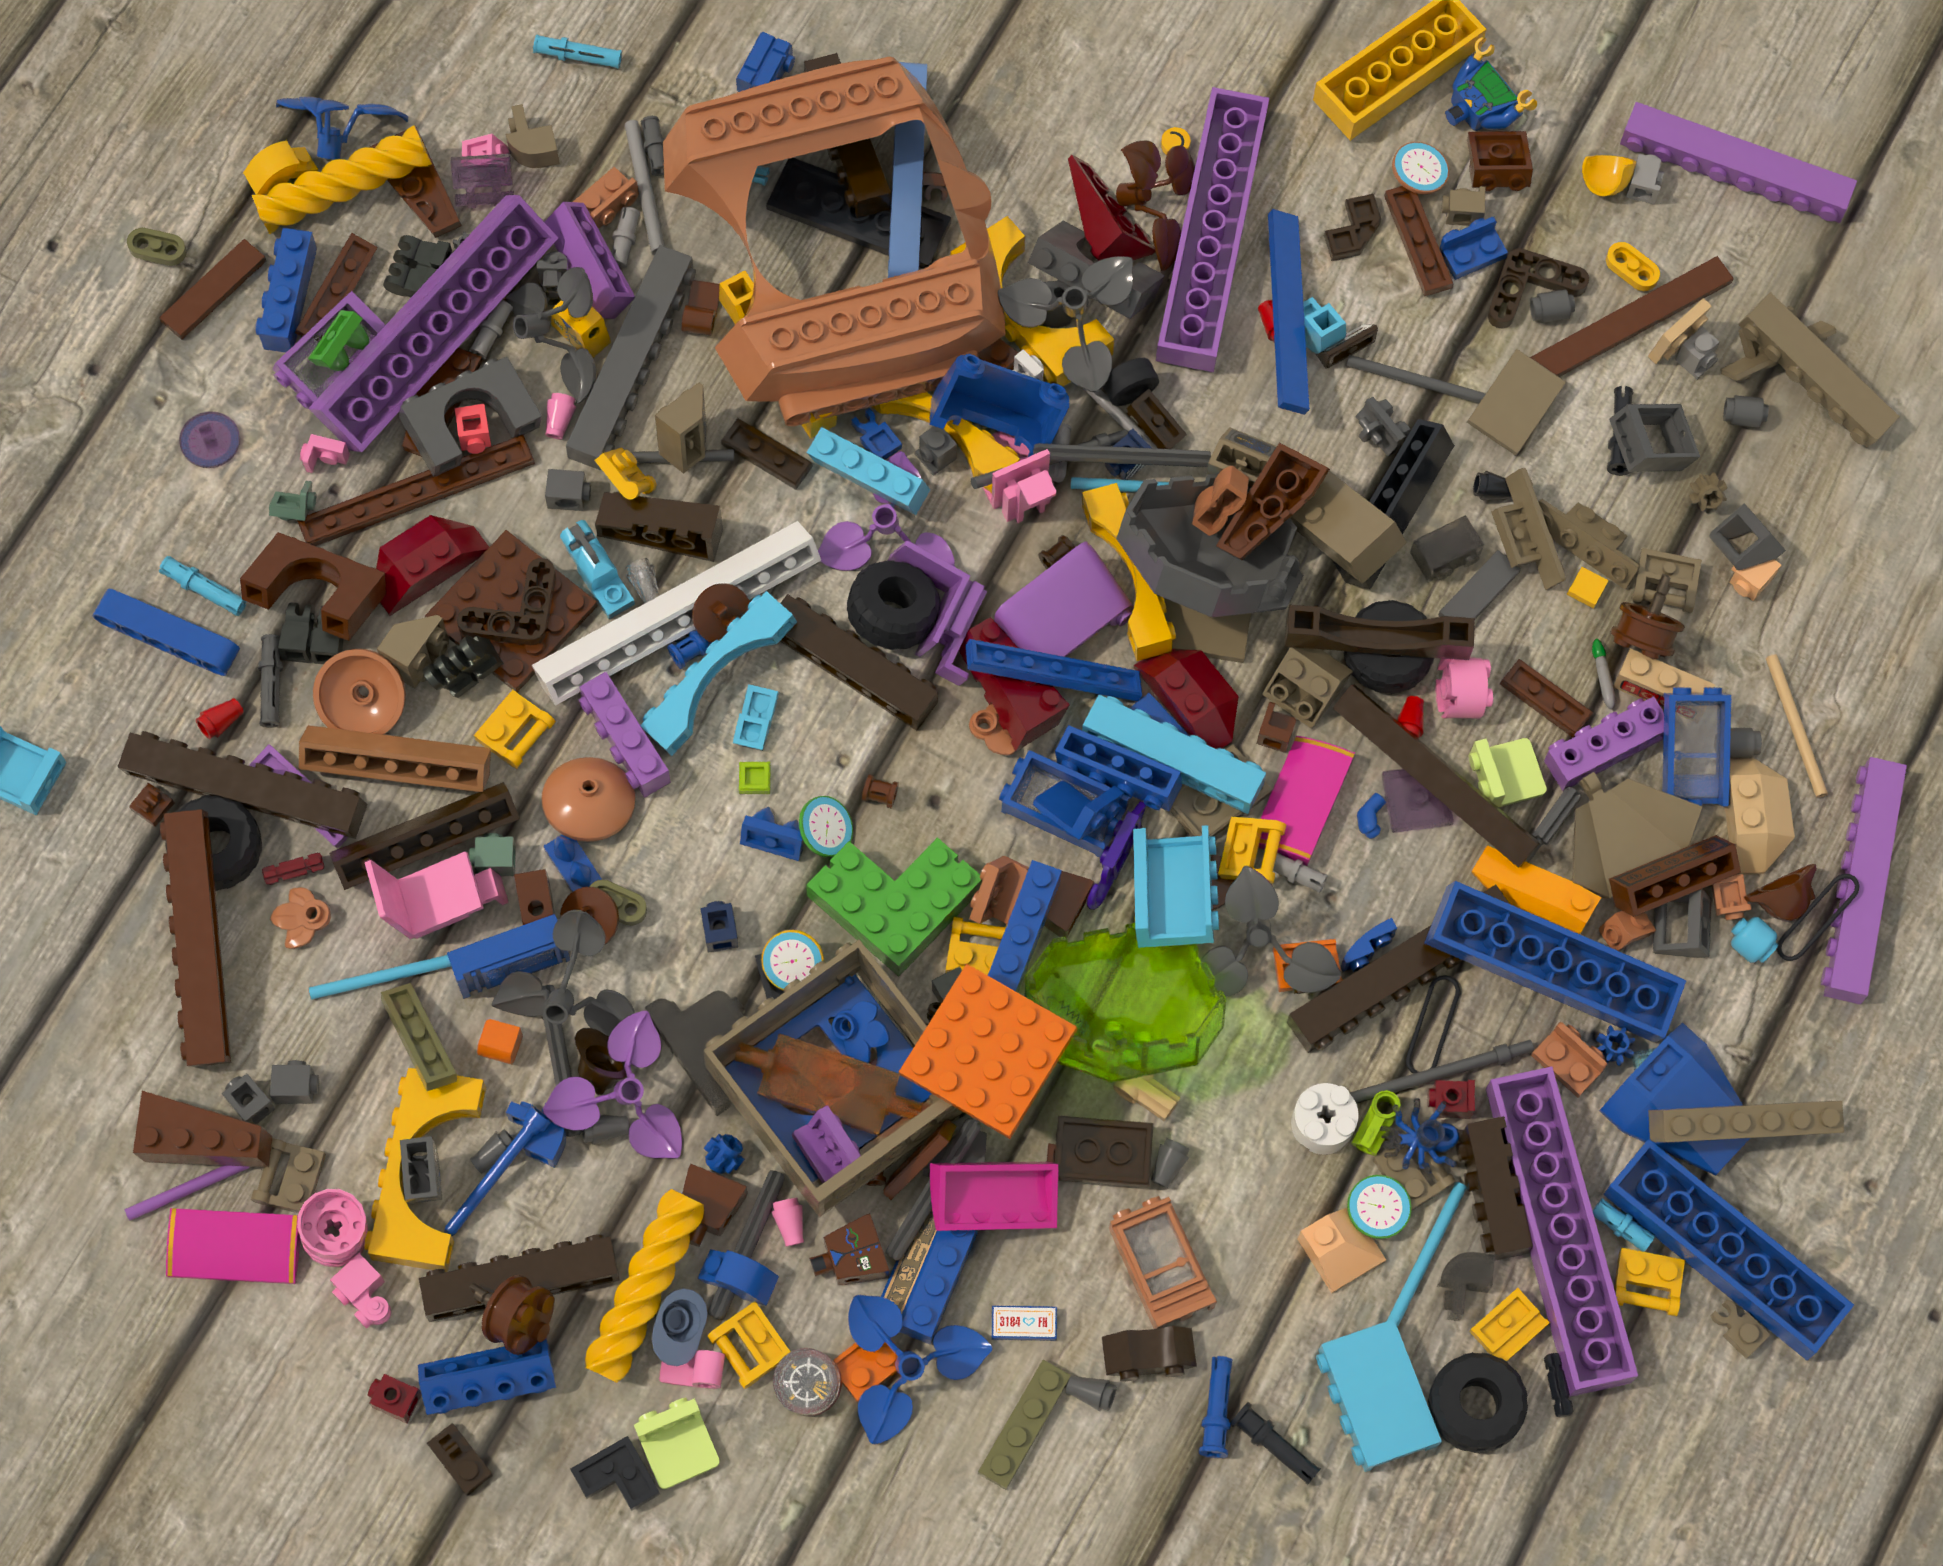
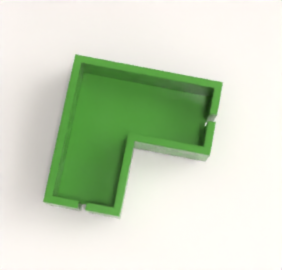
M938 837L896 881L848 841L830 860V868L825 865L807 883L806 888L807 896L857 941L860 940L874 956L899 977L953 921V918L957 917L971 902L974 894L980 889L982 880H980V874L964 860L958 864V855Z

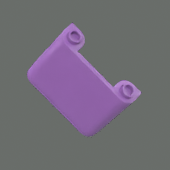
M1085 541L1004 602L996 611L994 621L1018 648L1067 657L1107 624L1111 626L1118 624L1120 627L1125 625L1129 621L1134 605L1095 549Z

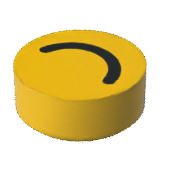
M1173 127L1166 130L1161 139L1162 151L1167 155L1168 151L1177 145L1184 146L1189 151L1190 136L1182 128Z

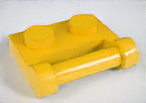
M622 447L604 452L594 460L626 499H634L640 493L649 494L656 489V480L652 476H645L636 465L637 460L635 456Z
M512 689L475 733L474 738L484 747L491 748V752L517 769L523 762L522 757L546 729H551L556 721L550 714L540 710ZM530 719L536 720V723L513 750L507 749Z
M1231 817L1218 875L1222 879L1236 880L1244 866L1247 865L1254 869L1261 834L1266 832L1269 834L1261 869L1255 870L1273 884L1275 879L1273 869L1280 838L1285 834L1286 824L1277 820Z
M954 917L945 973L959 966L963 970L965 965L968 964L988 975L998 947L960 941L961 933L1002 939L1006 927L963 921V918Z
M1621 1248L1619 1250L1614 1284L1619 1306H1623L1626 1303L1666 1311L1667 1315L1677 1317L1680 1308L1685 1260ZM1626 1284L1668 1291V1299L1626 1291Z
M755 1301L707 1335L712 1344H717L722 1353L725 1354V1357L740 1377L738 1381L743 1389L752 1386L761 1377L792 1355ZM733 1330H735L758 1363L752 1370L749 1369L727 1337Z

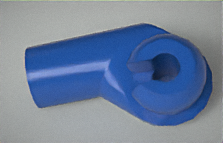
M1374 793L1357 812L1359 830L1369 839L1377 837L1381 831L1380 826L1377 824L1376 813L1386 804V801L1378 793Z

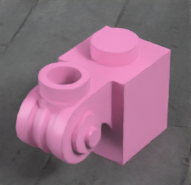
M358 1253L330 1281L335 1287L332 1291L335 1297L344 1306L350 1302L358 1310L354 1316L367 1329L371 1324L381 1325L386 1323L391 1316V1308L383 1297L376 1296L371 1298L372 1294L385 1281L369 1262Z

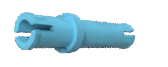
M536 35L533 45V53L556 56L558 60L565 61L567 58L619 69L622 60V50L571 42L566 37L555 39ZM581 52H586V53H591V54L602 55V56H604V57L594 56V55H589V54H584V53H581Z
M171 556L165 557L162 561L159 573L181 584V588L184 590H192L235 616H239L246 607L245 603L247 601L242 600L241 596L200 574L199 569L185 566Z

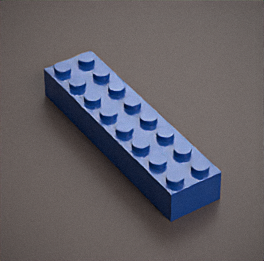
M1457 881L1446 886L1424 943L1621 1029L1625 1027L1626 1031L1651 1042L1665 1039L1686 984V980Z
M1650 1139L1644 1143L1603 1194L1626 1214L1628 1213L1633 1216V1220L1654 1234L1660 1242L1681 1259H1684L1692 1268L1807 1361L1816 1354L1854 1306L1852 1302Z

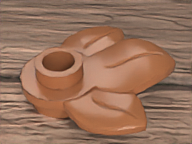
M993 704L988 705L986 710L974 713L969 722L971 733L976 738L984 740L988 749L1000 755L1014 754L1015 750L1011 744L1012 738L1007 730L1002 729L998 721L999 715ZM982 723H986L990 726V728L982 729L979 727V725Z
M298 887L290 889L289 903L278 906L270 916V920L275 926L287 930L285 947L295 949L310 943L315 932L329 924L331 912L329 906L325 902L315 899L310 890ZM317 910V916L311 919L312 913Z

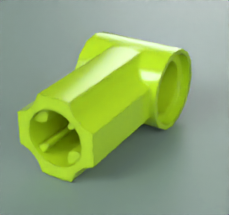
M1386 1090L1374 1096L1372 1104L1351 1142L1358 1150L1373 1156L1377 1155L1395 1121V1112L1400 1110V1100L1395 1093ZM1382 1101L1389 1102L1393 1106L1394 1111L1390 1114H1382L1378 1111L1377 1104Z

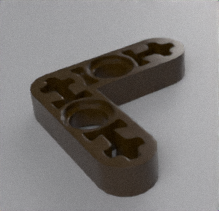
M1514 249L1508 254L1488 311V320L1496 328L1503 329L1509 327L1514 321L1526 282L1553 291L1566 289L1568 295L1572 294L1573 297H1577L1586 291L1589 284V275L1581 267L1525 249ZM1517 259L1523 261L1521 268L1515 267ZM1532 263L1536 264L1533 273L1530 272ZM1550 267L1553 269L1555 276L1549 279L1544 278L1540 275L1539 269ZM1561 272H1563L1564 276L1562 282H1559L1558 280ZM1573 277L1579 279L1577 286L1571 285ZM1505 283H1513L1518 287V292L1508 294L1503 290L1502 286ZM1502 302L1508 303L1504 318L1498 317Z
M537 558L529 564L520 612L467 607L457 617V624L461 634L465 637L471 636L474 638L478 636L490 639L491 641L537 645L541 643L547 633L556 580L553 563L545 558ZM541 568H546L547 574H544L542 580L543 587L538 586L537 573L540 572ZM534 595H541L546 601L542 607L533 608L528 604L529 599ZM471 617H475L477 623H474L472 628H468L466 622L470 621ZM485 618H489L487 621L488 631H485L483 625L486 624ZM500 619L510 622V628L504 633L496 632L493 629L494 623ZM516 621H518V622H519V625H520V628H518V633H519V634H515V632H516V624H515V622H516ZM531 624H536L537 630L534 631L533 635H528L526 629H529Z

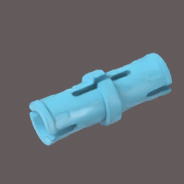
M1603 1198L1592 1210L1594 1217L1612 1229L1615 1236H1622L1642 1252L1646 1251L1655 1238L1654 1234L1633 1221V1216L1628 1213L1625 1215Z

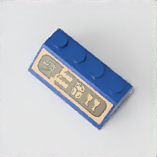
M930 1211L902 1259L896 1260L881 1297L894 1302L900 1309L902 1314L900 1333L927 1344H932L933 1337L937 1332L979 1230L938 1231L935 1228L933 1211Z

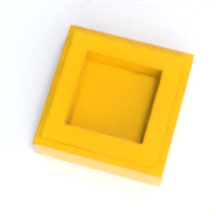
M1581 567L1567 595L1594 609L1609 580Z

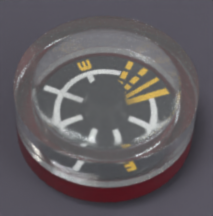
M811 1348L797 1349L785 1355L778 1363L773 1376L774 1392L780 1403L788 1410L803 1416H816L829 1410L837 1401L842 1387L841 1373L836 1363L826 1354Z

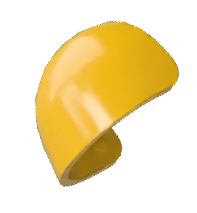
M1612 155L1587 156L1582 165L1583 179L1589 190L1598 196L1616 195L1623 191L1630 183L1636 161Z

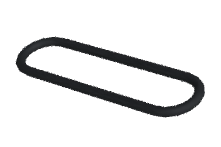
M1841 874L1834 878L1812 902L1807 911L1784 933L1778 941L1777 952L1782 959L1794 961L1803 956L1858 894L1860 887L1855 876ZM1844 878L1851 879L1854 882L1855 888L1850 897L1798 954L1794 956L1784 955L1782 944L1785 939L1839 880Z
M1437 976L1429 986L1406 1056L1407 1068L1413 1074L1419 1071L1412 1067L1411 1056L1434 986L1440 980H1448L1453 983L1456 990L1431 1068L1437 1066L1460 996L1459 984L1451 976Z

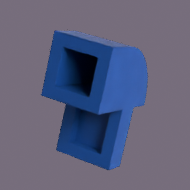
M511 1101L506 1111L508 1120L524 1127L522 1124L525 1120L524 1115L533 1105L521 1101L519 1105ZM551 1122L544 1132L540 1131L538 1135L534 1134L524 1146L526 1156L555 1168L566 1145L565 1128Z
M710 1249L698 1276V1279L706 1284L728 1289L743 1300L755 1301L757 1304L767 1306L779 1278L770 1269L746 1256L729 1250L725 1253Z

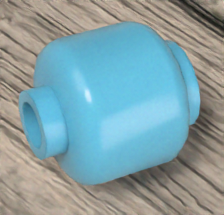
M1753 917L1748 921L1742 918L1731 930L1734 934L1731 946L1750 963L1757 962L1758 960L1763 963L1778 947L1776 943L1777 933L1759 917Z

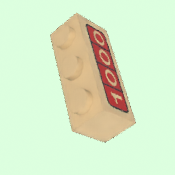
M1630 648L1613 688L1639 699L1643 698L1644 701L1654 696L1660 707L1664 709V693H1673V687H1691V693H1703L1704 687H1715L1716 685L1657 659L1647 657ZM1675 705V714L1698 724L1707 706Z

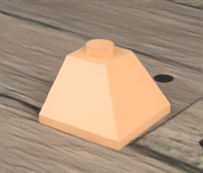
M1347 1208L1328 1214L1301 1230L1297 1238L1331 1293L1386 1261L1373 1238L1365 1236L1352 1224Z

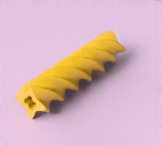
M413 125L404 132L402 137H385L375 148H360L348 160H332L323 167L321 172H305L296 179L294 184L279 183L268 192L267 196L256 194L252 195L260 219L269 234H272L280 225L296 224L306 214L324 212L334 202L349 201L356 197L361 190H374L383 185L388 178L404 177L414 167H426L432 165L425 145L415 125Z
M670 1189L661 1197L657 1207V1219L651 1222L644 1232L643 1248L635 1253L629 1263V1278L617 1287L614 1296V1308L609 1310L601 1320L600 1337L594 1340L586 1351L585 1368L616 1383L629 1372L633 1360L632 1352L639 1348L646 1337L647 1322L657 1314L661 1304V1292L666 1290L674 1279L675 1263L682 1259L689 1248V1234L700 1225L704 1215V1204L673 1189Z

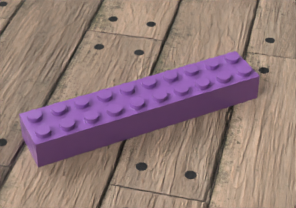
M1212 87L1158 341L1157 362L1214 372L1267 115L1268 97Z
M506 195L308 409L340 441L346 442L350 451L363 452L398 414L402 403L421 389L534 266L537 260L558 239L557 235L520 195Z
M1553 1067L1491 1079L1485 1090L1493 1118L1505 1117L1507 1127L1502 1128L1501 1133L1503 1142L1511 1144L1513 1156H1511L1512 1166L1509 1169L1510 1173L1514 1172L1518 1176L1520 1185V1197L1516 1198L1517 1204L1522 1203L1525 1208L1533 1245L1530 1255L1547 1318L1550 1322L1549 1325L1556 1351L1561 1358L1562 1370H1564L1570 1393L1569 1397L1630 1384L1638 1377Z

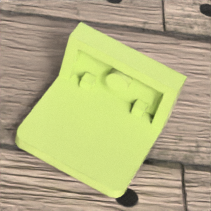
M1487 738L1474 742L1472 750L1468 755L1470 766L1473 771H1476L1479 780V791L1496 806L1502 807L1537 798L1545 794L1547 788L1529 739L1522 738L1489 747Z
M686 1397L678 1399L669 1404L670 1409L659 1414L657 1411L648 1412L638 1418L639 1422L634 1424L658 1486L661 1489H668L718 1467L720 1463L695 1398L689 1401Z

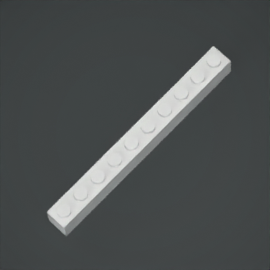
M796 521L536 662L532 667L543 690L556 706L580 692L579 686L602 673L607 672L611 676L695 630L692 619L695 601L705 589L719 583L732 584L741 589L750 600L820 562L821 558L813 537Z

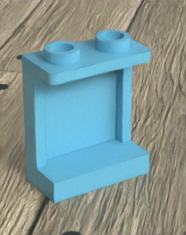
M0 726V799L37 815L67 762L59 751L50 747L46 751L5 732Z

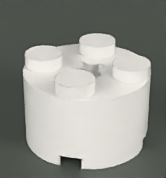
M1321 1083L1309 1087L1300 1095L1292 1114L1291 1127L1294 1137L1300 1144L1310 1149L1309 1151L1316 1154L1326 1155L1341 1150L1350 1141L1356 1129L1359 1116L1357 1104L1349 1091L1343 1086ZM1323 1114L1326 1118H1330V1122L1325 1123L1323 1118H1319L1320 1115Z

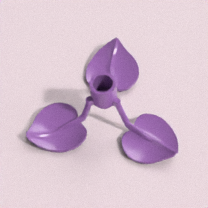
M900 451L887 460L922 479L918 470L909 461L904 452ZM873 493L875 499L884 505L878 506L873 511L872 519L874 524L870 525L868 534L864 536L862 528L856 523L849 521L837 523L826 533L818 550L821 558L820 562L830 568L841 571H853L863 567L872 556L871 548L866 542L872 538L875 531L885 535L896 532L904 542H911L901 530V527H899V519L894 509L896 505ZM925 532L917 538L915 545L955 567L952 551L942 537L934 533Z
M641 1011L626 1017L618 1023L609 1036V1056L615 1061L625 1062L624 1068L627 1074L626 1079L619 1081L615 1085L614 1092L595 1097L594 1086L588 1080L581 1077H569L561 1081L553 1089L543 1107V1113L554 1124L565 1129L577 1131L587 1129L599 1120L600 1111L596 1103L615 1098L622 1105L634 1104L636 1114L640 1119L635 1120L629 1128V1142L633 1149L644 1157L678 1158L682 1149V1135L675 1115L670 1109L660 1104L649 1106L643 1114L640 1099L643 1096L644 1088L642 1083L635 1079V1075L630 1067L632 1064L637 1068H645L654 1063L659 1057L661 1040L649 1012Z

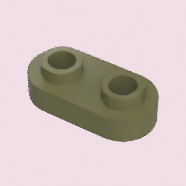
M137 228L127 237L129 251L137 259L175 266L180 264L187 254L184 241L175 234L149 228ZM142 244H148L144 249L139 248ZM176 250L175 254L167 255L169 251Z
M597 880L589 886L600 888L612 897L618 908L620 923L634 926L645 919L647 907L641 895L608 880ZM629 907L637 909L633 915H628L626 910Z

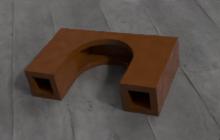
M279 532L240 578L242 600L267 610L272 607L290 585L298 581L320 579L333 584L337 590L321 608L322 631L347 641L351 640L386 595L384 572Z

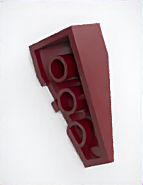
M1071 155L1068 158L1085 238L1092 247L1090 249L1091 254L1098 261L1111 257H1130L1134 261L1153 255L1156 252L1155 247L1143 229L1137 223L1133 225L1124 216L1127 210L1108 194L1110 189L1087 162Z

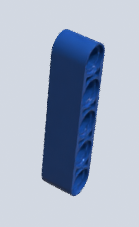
M113 589L106 590L92 615L99 623L220 676H226L240 650L237 644L225 637Z

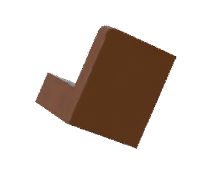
M1269 702L1256 744L1286 753L1296 719L1275 712V703Z

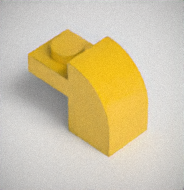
M281 141L264 148L255 155L243 174L255 194L267 195L275 185L287 183L289 179L298 178L301 174L308 171H318V168L305 147L291 148L287 141Z

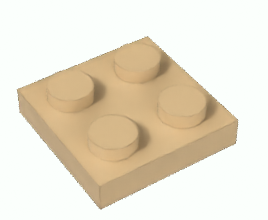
M1704 298L1700 300L1661 336L1648 357L1655 364L1663 358L1667 361L1679 351L1680 346L1707 322L1708 318L1705 315L1712 306Z

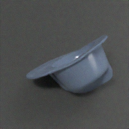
M684 1288L673 1291L666 1296L655 1315L651 1340L653 1350L658 1358L667 1365L680 1366L688 1363L698 1349L708 1313L706 1303L701 1295L695 1291Z

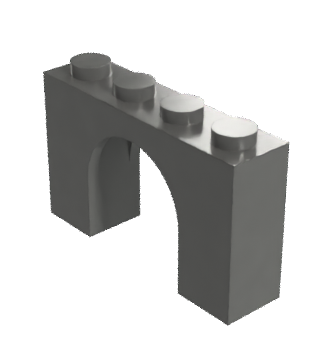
M1064 220L1038 237L1028 260L1030 265L1071 287L1078 286L1083 290H1086L1082 285L1083 274L1094 262L1081 253L1086 241L1084 231ZM1138 262L1132 268L1133 285L1129 297L1117 306L1107 307L1131 319L1154 301L1165 275Z
M507 356L500 360L497 358L491 359L483 364L481 369L474 372L470 370L458 375L455 381L446 385L445 383H439L432 387L429 393L420 397L418 395L411 396L400 406L399 418L433 477L461 464L462 452L448 430L444 419L448 409L460 401L478 400L490 405L498 413L512 438L525 435L540 427L542 415Z

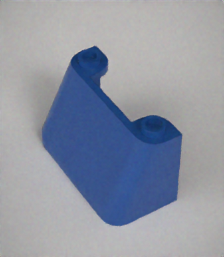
M972 354L960 355L938 384L931 398L929 425L944 429L946 423L950 420H953V424L958 426L961 419H965L1014 436V445L1020 447L1021 443H1023L1029 449L1028 457L1033 455L1035 444L1052 443L1069 409V395L1066 393L1065 388L1059 384L1041 381L983 361Z

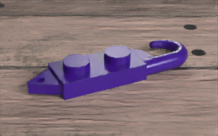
M1141 801L1132 812L1128 811L1124 821H1118L1113 834L1115 839L1110 847H1105L1101 855L1100 863L1103 868L1099 884L1093 885L1087 899V906L1090 910L1097 909L1105 900L1134 845L1133 829L1142 828L1141 821L1147 806Z

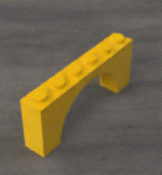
M1008 216L987 228L1001 288H1003L1002 281L1008 267L1019 255L1025 252V235ZM966 242L952 250L950 255L963 252L966 248ZM1004 311L1005 337L1010 342L1014 341L1020 348V351L1024 349L1030 356L1034 355L1041 361L1044 367L1043 381L1050 384L1056 383L1062 387L1070 383L1071 381L1067 379L1063 372L1062 360L1067 350L1071 347L1081 346L1078 328L1023 327L1010 319ZM1097 319L1084 324L1083 330L1086 345L1094 341H1100L1107 346L1112 356L1114 352V338Z
M408 1068L406 1077H401L398 1095L402 1096L400 1107L394 1108L391 1122L392 1126H395L393 1138L387 1139L385 1147V1157H388L386 1169H381L378 1179V1187L382 1188L380 1199H375L372 1206L371 1218L375 1219L373 1231L368 1230L365 1238L364 1248L368 1250L371 1260L428 1270L445 1269V1272H448L454 1240L451 1234L437 1231L424 1224L408 1207L404 1196L400 1140L423 1137L436 1126L450 1120L480 1118L486 1093L484 1080L457 1076V1082L426 1091L416 1069Z

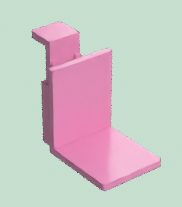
M1000 431L992 434L996 442L1003 447L1008 446L1012 448L1020 458L1019 462L993 473L992 493L982 487L993 509L1002 506V513L1006 521L1009 522L1016 519L1017 523L1023 521L1024 511L1035 506L1039 513L1045 512V505L1049 504L1051 498L1056 496V489L1049 475L1050 452L1048 449L1028 457L1029 449L1023 443H1021L1020 447L1014 445V436Z
M466 851L401 879H396L372 860L365 862L380 918L409 939H418L470 917L469 914L484 909L483 904L496 900L502 905L508 903L501 876L491 868L474 874L469 855Z

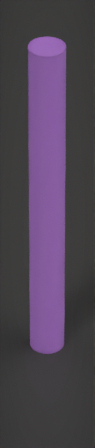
M221 1166L124 1209L129 1221L250 1167Z

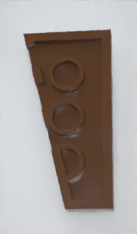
M402 131L394 136L402 137L405 131ZM378 143L370 146L369 148H375ZM426 148L432 165L414 167L406 176L396 179L388 178L387 181L431 234L437 238L461 227L462 224Z

